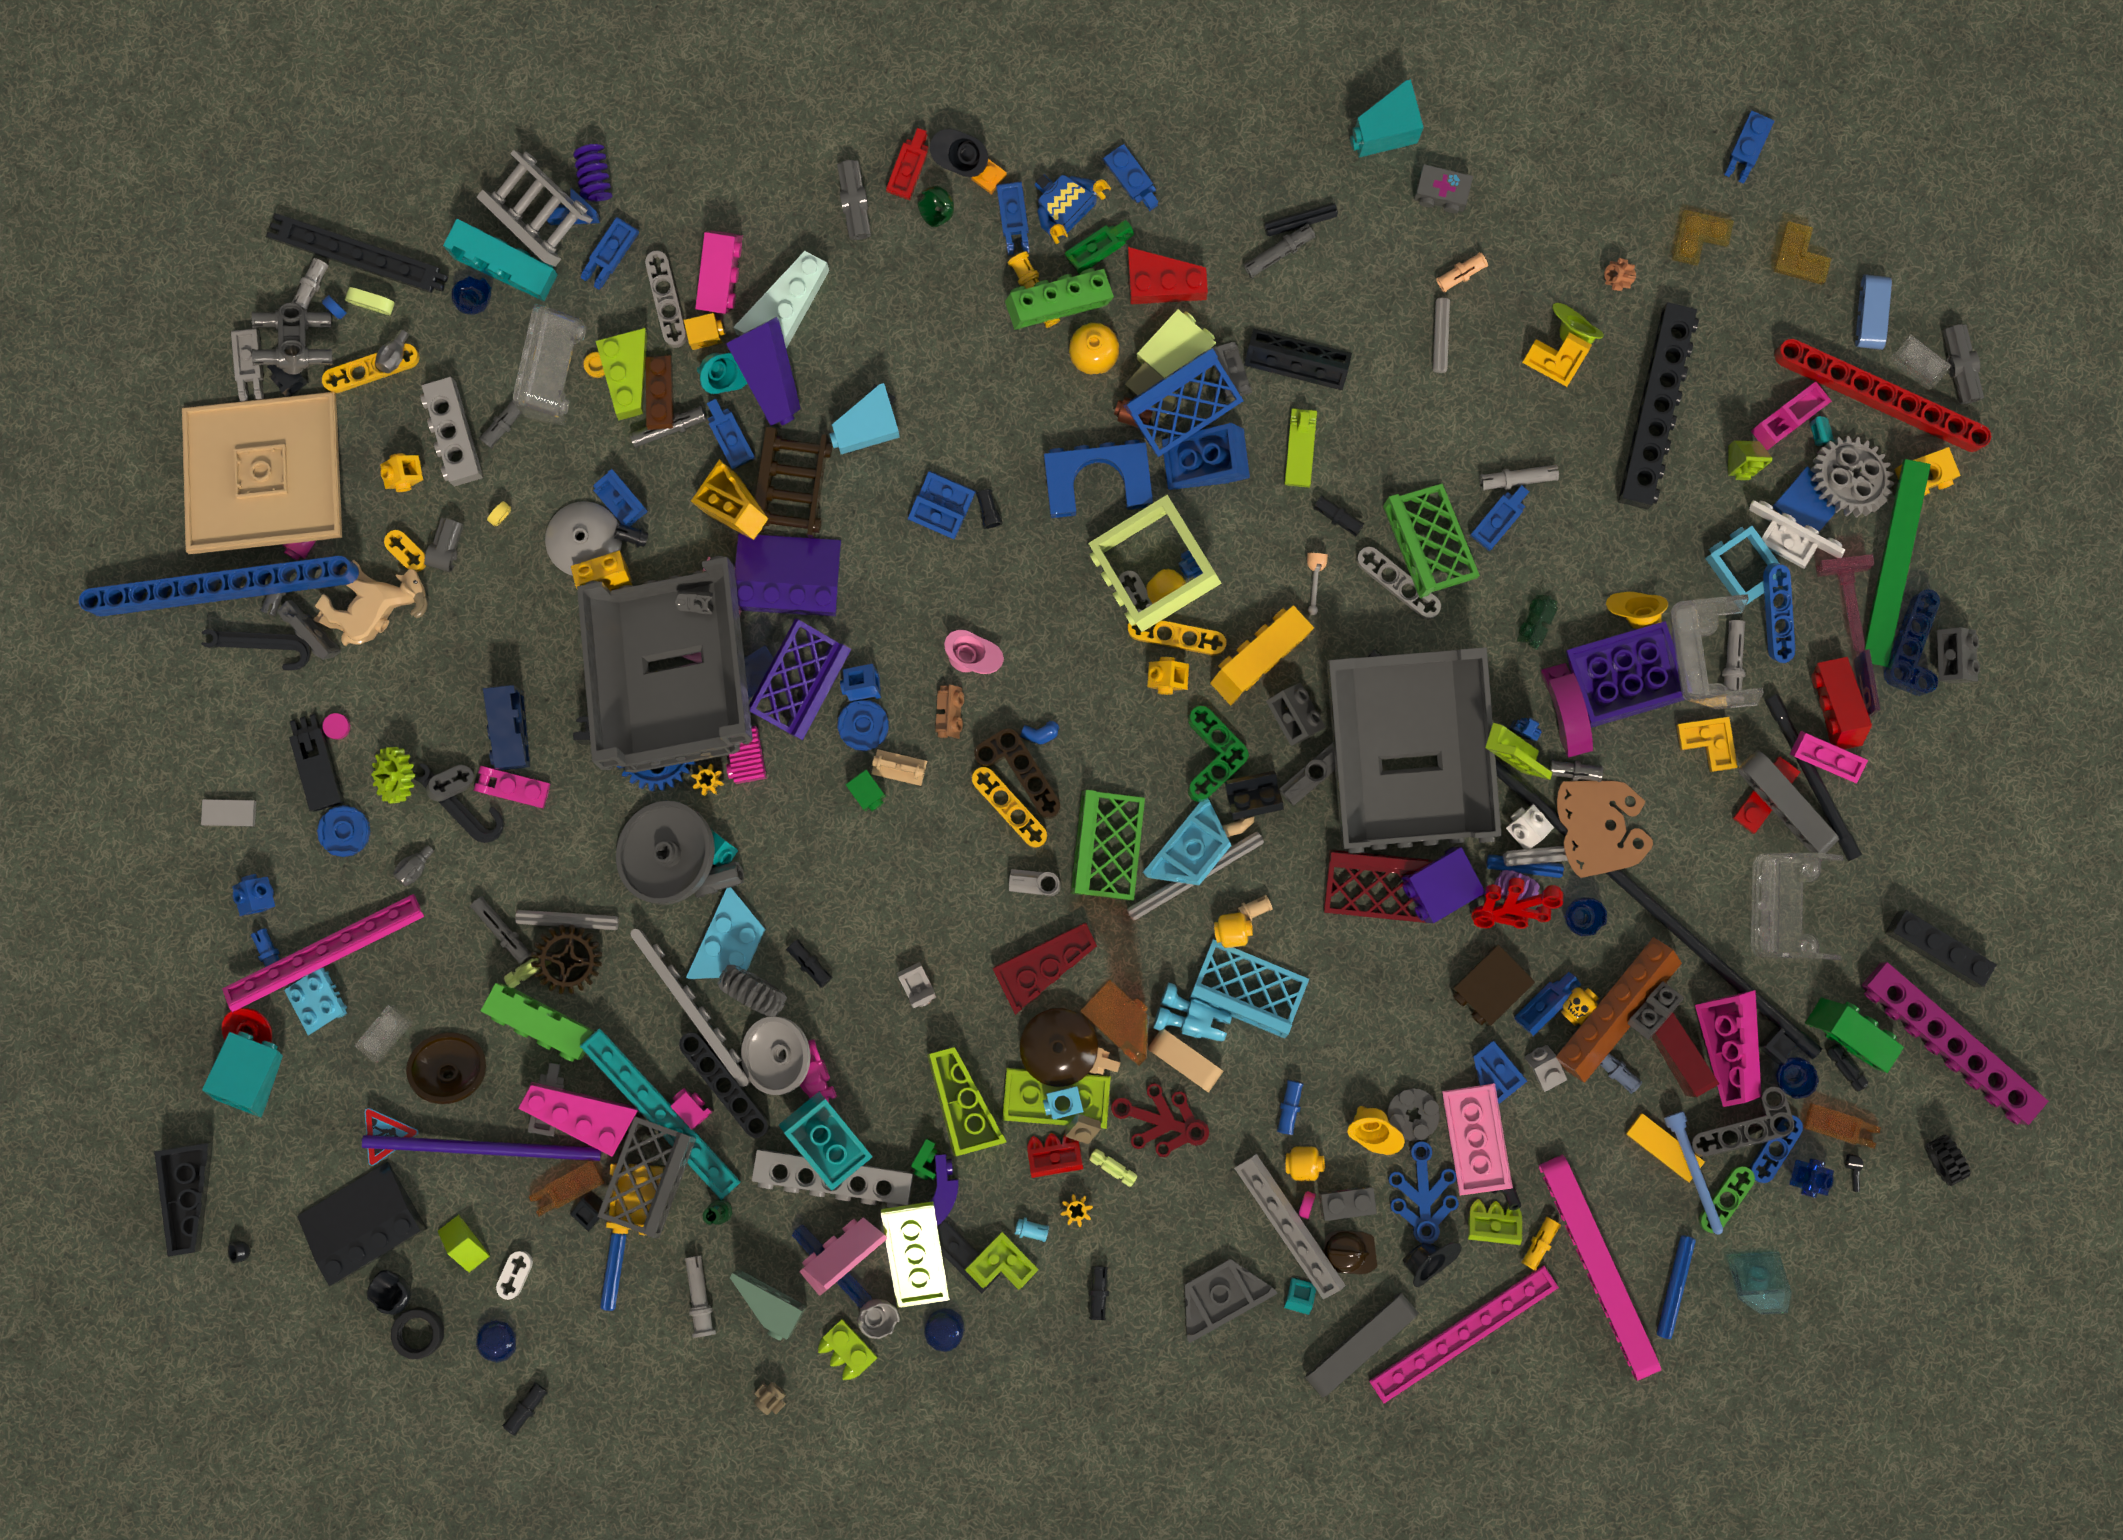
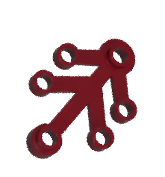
M1156 1083L1150 1084L1146 1092L1153 1099L1160 1115L1134 1107L1126 1098H1117L1112 1103V1113L1119 1119H1125L1130 1116L1157 1125L1142 1134L1136 1133L1131 1137V1144L1135 1149H1142L1146 1143L1171 1130L1182 1133L1169 1142L1161 1141L1156 1145V1153L1160 1157H1167L1171 1151L1186 1143L1198 1146L1205 1143L1209 1137L1207 1124L1202 1120L1194 1118L1187 1104V1096L1181 1091L1175 1092L1171 1097V1101L1174 1106L1179 1107L1185 1123L1174 1119L1162 1096V1088ZM1156 1086L1159 1088L1157 1096L1150 1095L1149 1090L1151 1087ZM1176 1095H1183L1184 1102L1182 1104L1175 1103L1174 1097ZM1119 1103H1124L1127 1106V1110L1124 1113L1117 1111ZM1194 1127L1200 1128L1201 1135L1199 1137L1191 1135V1130ZM1141 1136L1144 1142L1141 1146L1134 1144L1135 1137ZM1165 1144L1168 1146L1166 1154L1159 1153L1158 1148L1160 1145Z

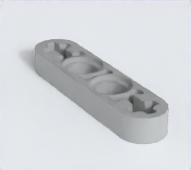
M652 251L647 255L645 264L663 338L670 347L679 348L685 344L687 333L670 263L663 252ZM659 257L660 261H664L660 264L663 274L668 272V275H658L656 267L651 265L655 261L654 258ZM666 281L670 283V290L665 294L657 292L656 287L659 282ZM667 305H672L676 308V313L671 318H666L662 314L663 308ZM665 323H674L677 332L682 333V335L678 336V341L668 338V336L672 335L671 326H665Z
M1373 547L1363 548L1357 556L1358 566L1399 600L1425 619H1432L1438 615L1441 610V603L1435 595L1430 593V595L1421 598L1426 603L1430 601L1434 603V613L1432 611L1424 612L1425 606L1420 601L1417 606L1412 603L1419 597L1417 590L1412 598H1406L1402 594V587L1406 584H1410L1415 588L1411 576ZM1372 553L1374 555L1373 561L1378 565L1381 560L1385 563L1379 568L1377 574L1373 572L1376 568L1375 565L1372 563L1365 565L1363 563L1365 559L1362 556L1363 554L1369 555ZM1386 568L1394 570L1396 574L1395 580L1392 582L1384 581L1381 576L1382 571Z

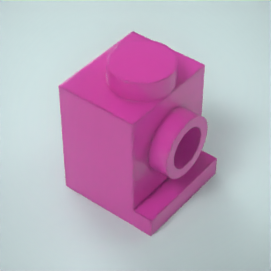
M685 1088L672 1098L675 1101L671 1105L672 1109L691 1130L695 1129L713 1112L711 1107L705 1110L703 1105L706 1103L696 1092L691 1094Z

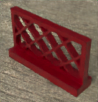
M1330 849L1324 913L1426 923L1420 920L1418 916L1410 915L1405 907L1413 902L1412 898L1402 905L1394 895L1404 882L1402 881L1394 889L1390 890L1382 879L1390 873H1397L1402 879L1403 876L1401 874L1411 875L1432 863L1433 860L1371 853H1348V851ZM1334 867L1346 868L1351 877L1339 885L1333 878ZM1350 869H1358V871L1353 874ZM1364 870L1372 871L1377 877L1366 888L1357 879V876ZM1375 871L1385 872V873H1383V874L1379 877V875H1378ZM1355 879L1363 890L1350 899L1342 888ZM1378 882H1381L1389 893L1376 902L1368 890ZM1334 883L1337 888L1332 891V884ZM1340 890L1349 902L1341 908L1330 907L1331 897ZM1366 893L1374 905L1367 911H1362L1357 908L1354 902ZM1392 896L1400 907L1393 913H1385L1379 905ZM1352 905L1355 908V910L1346 908ZM1377 907L1381 912L1372 911ZM1404 910V912H1405L1407 915H1402V914H1398V913H1399L1400 911Z

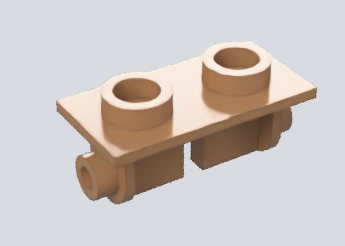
M954 685L940 686V691H937V709L945 710V714H936L935 732L938 733L939 738H960V732L963 728L961 707L964 704V694L961 687Z

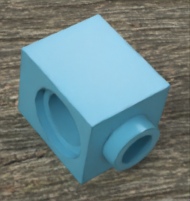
M1077 1086L1047 1093L1048 1099L1043 1100L1046 1115L1052 1114L1053 1120L1083 1112ZM1059 1096H1066L1070 1100V1107L1065 1111H1060L1055 1106V1100Z

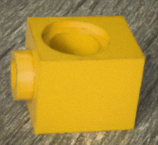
M714 313L684 320L689 345L692 350L722 343L721 335H725L721 320L716 319Z

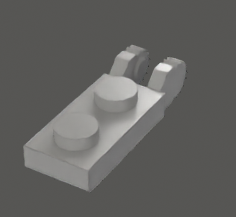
M255 328L231 331L234 373L239 399L241 402L248 400L246 382L253 381L256 399H264L262 365L253 366L252 349H261L259 330Z

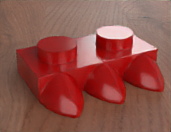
M1053 1133L1048 1135L1045 1147L1035 1136H1032L1029 1140L1027 1152L1032 1178L1083 1169L1079 1141L1064 1135L1063 1143L1061 1144L1060 1140Z

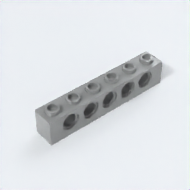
M758 1149L752 1181L758 1182L757 1187L773 1189L774 1185L784 1186L783 1191L799 1193V1189L810 1190L809 1195L825 1197V1193L836 1194L835 1199L851 1201V1197L861 1198V1203L876 1205L877 1201L887 1202V1207L892 1208L909 1204L914 1173L863 1165L831 1191L802 1155ZM778 1164L786 1166L788 1170L785 1179L776 1177L774 1173L775 1167ZM804 1168L812 1170L814 1178L810 1183H805L800 1178V1173ZM856 1176H860L865 1180L866 1185L862 1191H857L852 1187V1179ZM886 1180L891 1184L892 1189L889 1194L883 1195L879 1193L877 1189L879 1181Z

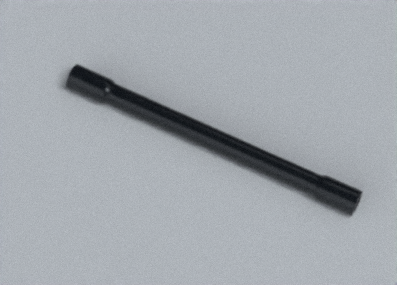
M1776 694L1764 701L1792 750L1799 735L1789 718V713L1779 694ZM1796 758L1833 831L1839 837L1838 843L1846 859L1851 861L1861 856L1862 853L1854 837L1848 831L1814 765Z

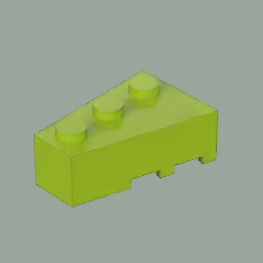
M646 328L596 341L618 421L643 414L645 358L648 337Z

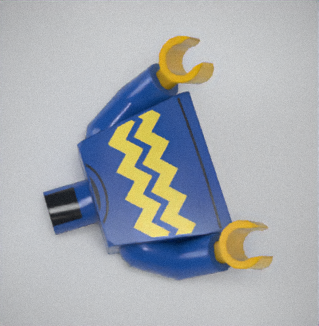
M1045 174L1042 175L1034 185L1043 193L1038 199L1039 208L1037 211L1041 228L1052 236L1055 244H1059L1058 237L1061 235L1063 238L1065 236L1067 238L1068 232L1096 205L1097 197L1094 194H1097L1101 200H1104L1106 196L1102 191L1105 189L1111 190V187L1103 179L1093 181L1076 176L1067 177L1061 175L1053 183Z

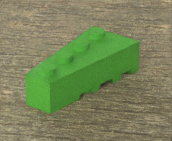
M495 983L481 1009V1012L491 1016V1020L503 1026L507 1024L513 1027V1031L527 1038L529 1035L537 1039L536 1043L550 1050L553 1047L561 1051L559 1055L571 1062L574 1059H583L585 1052L580 1045L596 1032L514 988H510L507 984Z

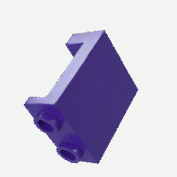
M1452 847L1444 852V856L1415 873L1402 877L1404 882L1402 885L1403 890L1409 898L1413 899L1417 906L1415 907V912L1420 920L1426 923H1435L1486 893L1462 847Z

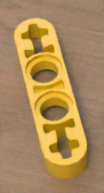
M404 344V351L407 350L409 353H413V355L410 356L409 362L402 359L398 368L391 373H384L377 369L375 366L377 353L328 369L322 376V384L330 392L340 393L413 368L419 362V353L412 345ZM358 366L364 367V377L354 379L352 375L353 370ZM346 370V375L350 380L349 383H347L346 379L338 380L336 387L328 383L332 381L331 376L333 375L337 378L345 377L343 371Z
M1161 620L1154 627L1153 638H1148L1150 632L1143 631L1141 635H1136V630L1132 629L1130 623L1128 624L1129 636L1137 641L1208 655H1219L1226 647L1225 636L1213 630ZM1168 627L1172 632L1171 638L1168 640L1159 639L1157 636L1158 629ZM1193 632L1197 637L1196 643L1191 646L1186 645L1182 640L1184 633ZM1201 633L1206 634L1204 640L1212 641L1213 637H1218V642L1222 643V647L1217 646L1216 650H1212L1210 644L1203 643V648H1198L1201 642Z
M987 767L976 769L972 775V783L975 788L1030 847L1038 848L1044 845L1047 840V832L1038 820L992 770ZM979 773L983 775L986 773L990 774L988 780L992 785L995 782L999 783V786L992 789L989 795L985 793L989 788L984 783L981 785L977 783L979 780L977 775ZM998 791H1005L1008 794L1007 803L997 805L993 799L994 794ZM1022 810L1025 813L1026 819L1022 824L1012 822L1011 814L1013 811ZM1030 820L1034 822L1030 827L1035 832L1038 830L1042 831L1040 835L1042 840L1039 843L1036 840L1033 842L1029 840L1031 834L1027 830L1024 833L1019 830L1025 827Z

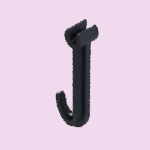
M211 629L202 631V634L213 636L211 643H201L207 648L230 647L298 651L301 656L300 660L296 663L283 664V670H299L306 666L311 656L309 644L296 635L220 632Z
M420 763V766L425 770V775L420 777L417 772L413 771L415 774L413 779L420 782L426 788L430 779L435 774L431 767ZM435 785L433 789L440 790L442 792L445 785L441 787ZM455 796L438 801L465 831L478 842H493L503 833V818L494 807H491L489 812L496 821V827L493 830H487Z

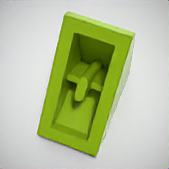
M457 1215L438 1230L447 1254L466 1271L471 1272L490 1257L489 1253L460 1215Z

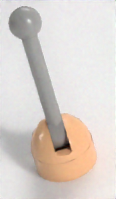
M1307 553V565L1313 571L1311 606L1308 607L1310 615H1315L1318 612L1316 607L1319 571L1326 567L1327 554Z

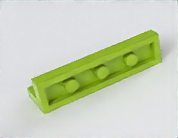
M1493 723L1486 749L1521 773L1551 779L1553 772L1536 761L1539 750L1505 726Z

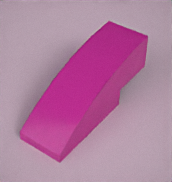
M1814 382L1757 425L1751 432L1765 449L1769 450L1832 401L1819 384Z

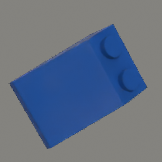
M1233 423L1197 431L1164 453L1169 490L1226 484L1250 478L1244 429ZM1169 438L1162 440L1163 447L1168 444Z

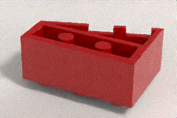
M1128 247L1131 304L1207 299L1206 267Z
M1848 657L1817 663L1811 679L1814 688H1817L1830 743L1844 750L1863 746L1872 723Z

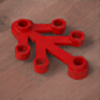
M1511 878L1508 883L1509 892L1503 905L1494 907L1495 902L1501 899L1502 888L1494 884L1488 885L1486 887L1484 904L1472 910L1471 918L1474 924L1480 928H1490L1496 922L1524 929L1528 927L1529 918L1536 919L1539 922L1550 921L1551 909L1559 908L1563 905V892L1560 887L1549 885L1543 890L1542 894L1517 901L1519 894L1524 892L1525 882L1521 878ZM1543 904V906L1537 907L1536 910L1529 909V907Z

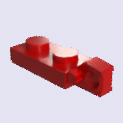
M917 128L913 140L907 139L906 143H903L886 187L887 193L911 200L928 155L929 147L924 145L928 136L926 134L927 131Z

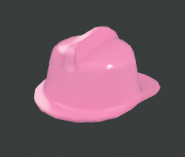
M966 630L953 631L946 637L944 643L945 651L951 665L958 671L990 674L997 671L1003 664L1004 657L1002 651L997 645Z

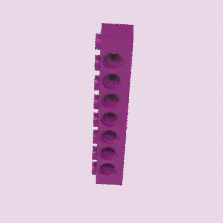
M1888 962L1880 963L1861 985L1866 990L1864 995L1876 1004L1877 1002L1881 1003L1886 1008L1884 1012L1895 1021L1899 1019L1906 1025L1904 1029L1914 1038L1919 1036L1926 1042L1924 1047L1936 1056L1939 1053L1946 1059L1944 1064L1955 1073L1961 1072L1966 1077L1964 1081L1971 1088L1983 1091L1986 1094L1985 1100L1996 1108L2000 1106L2005 1110V1117L2015 1125L2019 1123L2029 1125L2049 1102ZM1891 986L1897 992V996L1893 1001L1887 995V991ZM1910 1004L1915 1005L1917 1013L1913 1018L1907 1012ZM1931 1021H1933L1937 1027V1030L1933 1035H1931L1927 1029L1928 1024ZM1951 1038L1957 1044L1954 1052L1948 1049V1041ZM1971 1056H1974L1977 1061L1976 1067L1973 1070L1968 1066V1059ZM1991 1073L1995 1074L1997 1082L1993 1087L1988 1083V1077ZM2012 1090L2017 1095V1100L2014 1104H2011L2008 1099V1095Z

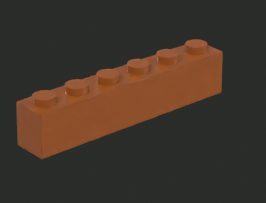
M1652 938L1556 1056L1567 1072L1584 1083L1588 1080L1631 1027L1628 1025L1630 1018L1641 1008L1652 992L1662 982L1666 983L1682 964L1672 948L1656 938Z

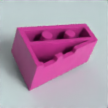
M714 230L704 233L695 309L723 314L729 313L730 308L734 309L736 294L733 293L739 276V268L737 267L742 252L743 235Z

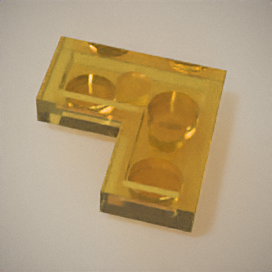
M1684 210L1672 260L1697 266L1703 242L1724 247L1729 245L1734 221Z
M1788 221L1773 272L1823 285L1826 282L1832 258L1807 252L1813 227Z

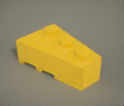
M720 459L691 500L693 504L709 517L753 540L768 520L741 478Z

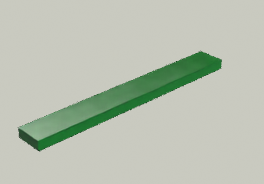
M1903 459L1862 651V655H1864L1870 649L1871 660L1874 665L1888 667L1931 466L1929 463Z

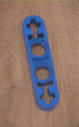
M1771 563L1765 568L1763 573L1768 653L1771 659L1780 663H1787L1795 655L1791 574L1787 566ZM1780 571L1781 576H1778L1777 580L1773 579V575ZM1778 585H1780V586L1783 587L1782 589H1780V588H1774V589H1773V587H1778ZM1781 593L1784 597V602L1780 607H1775L1773 599L1777 594ZM1779 619H1784V630L1779 633L1776 632V622ZM1782 646L1786 647V651H1783L1782 655L1777 653L1778 650L1782 649Z

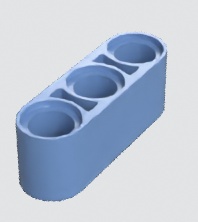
M1863 275L1860 287H1863V290L1860 291L1858 311L1861 312L1860 316L1858 315L1856 336H1858V340H1855L1856 347L1883 350L1885 347L1892 286L1890 277Z

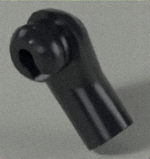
M1514 1186L1511 1189L1491 1191L1494 1194L1498 1191L1504 1194L1509 1210H1517L1522 1206Z

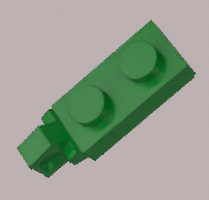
M1127 220L1115 227H1108L1106 225L1064 253L1066 259L1080 275L1081 272L1091 268L1121 248L1134 235L1132 226Z

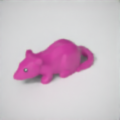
M815 1039L808 1040L810 1048L809 1070L800 1087L809 1096V1099L820 1091L829 1102V1097L834 1099L837 1095L834 1087H828L826 1081L830 1079L824 1060L820 1058Z

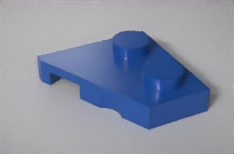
M1494 1040L1473 1056L1480 1085L1495 1083L1498 1104L1527 1082V1079Z

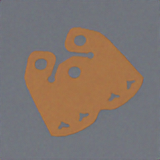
M1566 781L1560 785L1557 797L1558 816L1568 830L1564 839V849L1571 868L1580 878L1632 867L1639 864L1652 849L1653 840L1639 828L1631 830L1623 843V848H1618L1617 846L1626 833L1624 816L1617 809L1610 806V801H1615L1622 811L1632 817L1637 816L1645 804V800L1624 782ZM1566 789L1571 794V796H1569L1567 799H1565V796L1567 795ZM1627 796L1635 798L1636 804L1633 807H1628L1625 804ZM1565 809L1572 812L1570 819H1568V813ZM1607 820H1613L1616 823V828L1613 831H1609L1605 827ZM1635 838L1643 840L1644 846L1641 849H1636L1633 846ZM1572 841H1574L1578 845L1575 851H1573L1574 845ZM1576 860L1584 863L1582 866V870L1580 869V864H1578Z

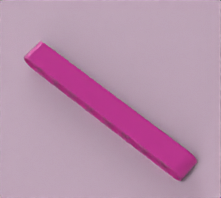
M1562 1154L1538 1165L1540 1172H1544L1545 1177L1543 1179L1551 1196L1556 1199L1554 1203L1562 1220L1567 1223L1565 1227L1572 1243L1578 1247L1576 1251L1585 1270L1588 1269L1589 1271L1587 1276L1595 1293H1598L1600 1296L1598 1300L1606 1317L1611 1320L1609 1324L1617 1342L1622 1344L1620 1348L1627 1364L1633 1368L1631 1371L1636 1381H1639L1661 1371V1366L1566 1158Z

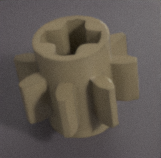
M771 1382L768 1386L763 1383L754 1392L757 1396L754 1404L766 1415H769L771 1411L777 1414L786 1404L782 1400L786 1396L785 1392L774 1382Z

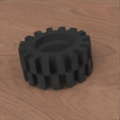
M1945 1134L1925 1145L1929 1160L1932 1161L1937 1174L1941 1176V1179L1948 1186H1953L1970 1176V1167L1965 1162L1967 1160L1965 1156H1962V1151L1960 1148H1957V1144L1954 1141L1952 1142L1951 1137Z

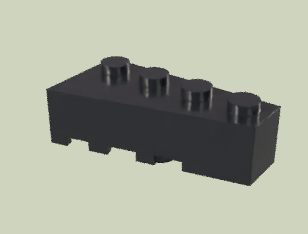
M213 1143L154 1151L168 1257L201 1250Z

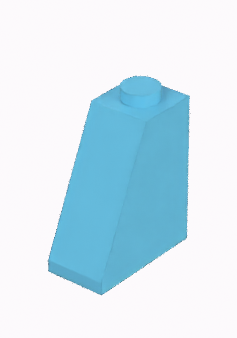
M879 384L832 424L834 432L829 434L833 448L839 447L840 454L900 438L885 384Z

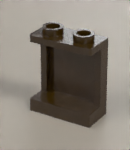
M1495 945L1458 984L1451 988L1455 992L1452 997L1462 1007L1467 1005L1473 1011L1471 1016L1479 1025L1482 1026L1485 1023L1487 1026H1491L1535 981L1500 945Z

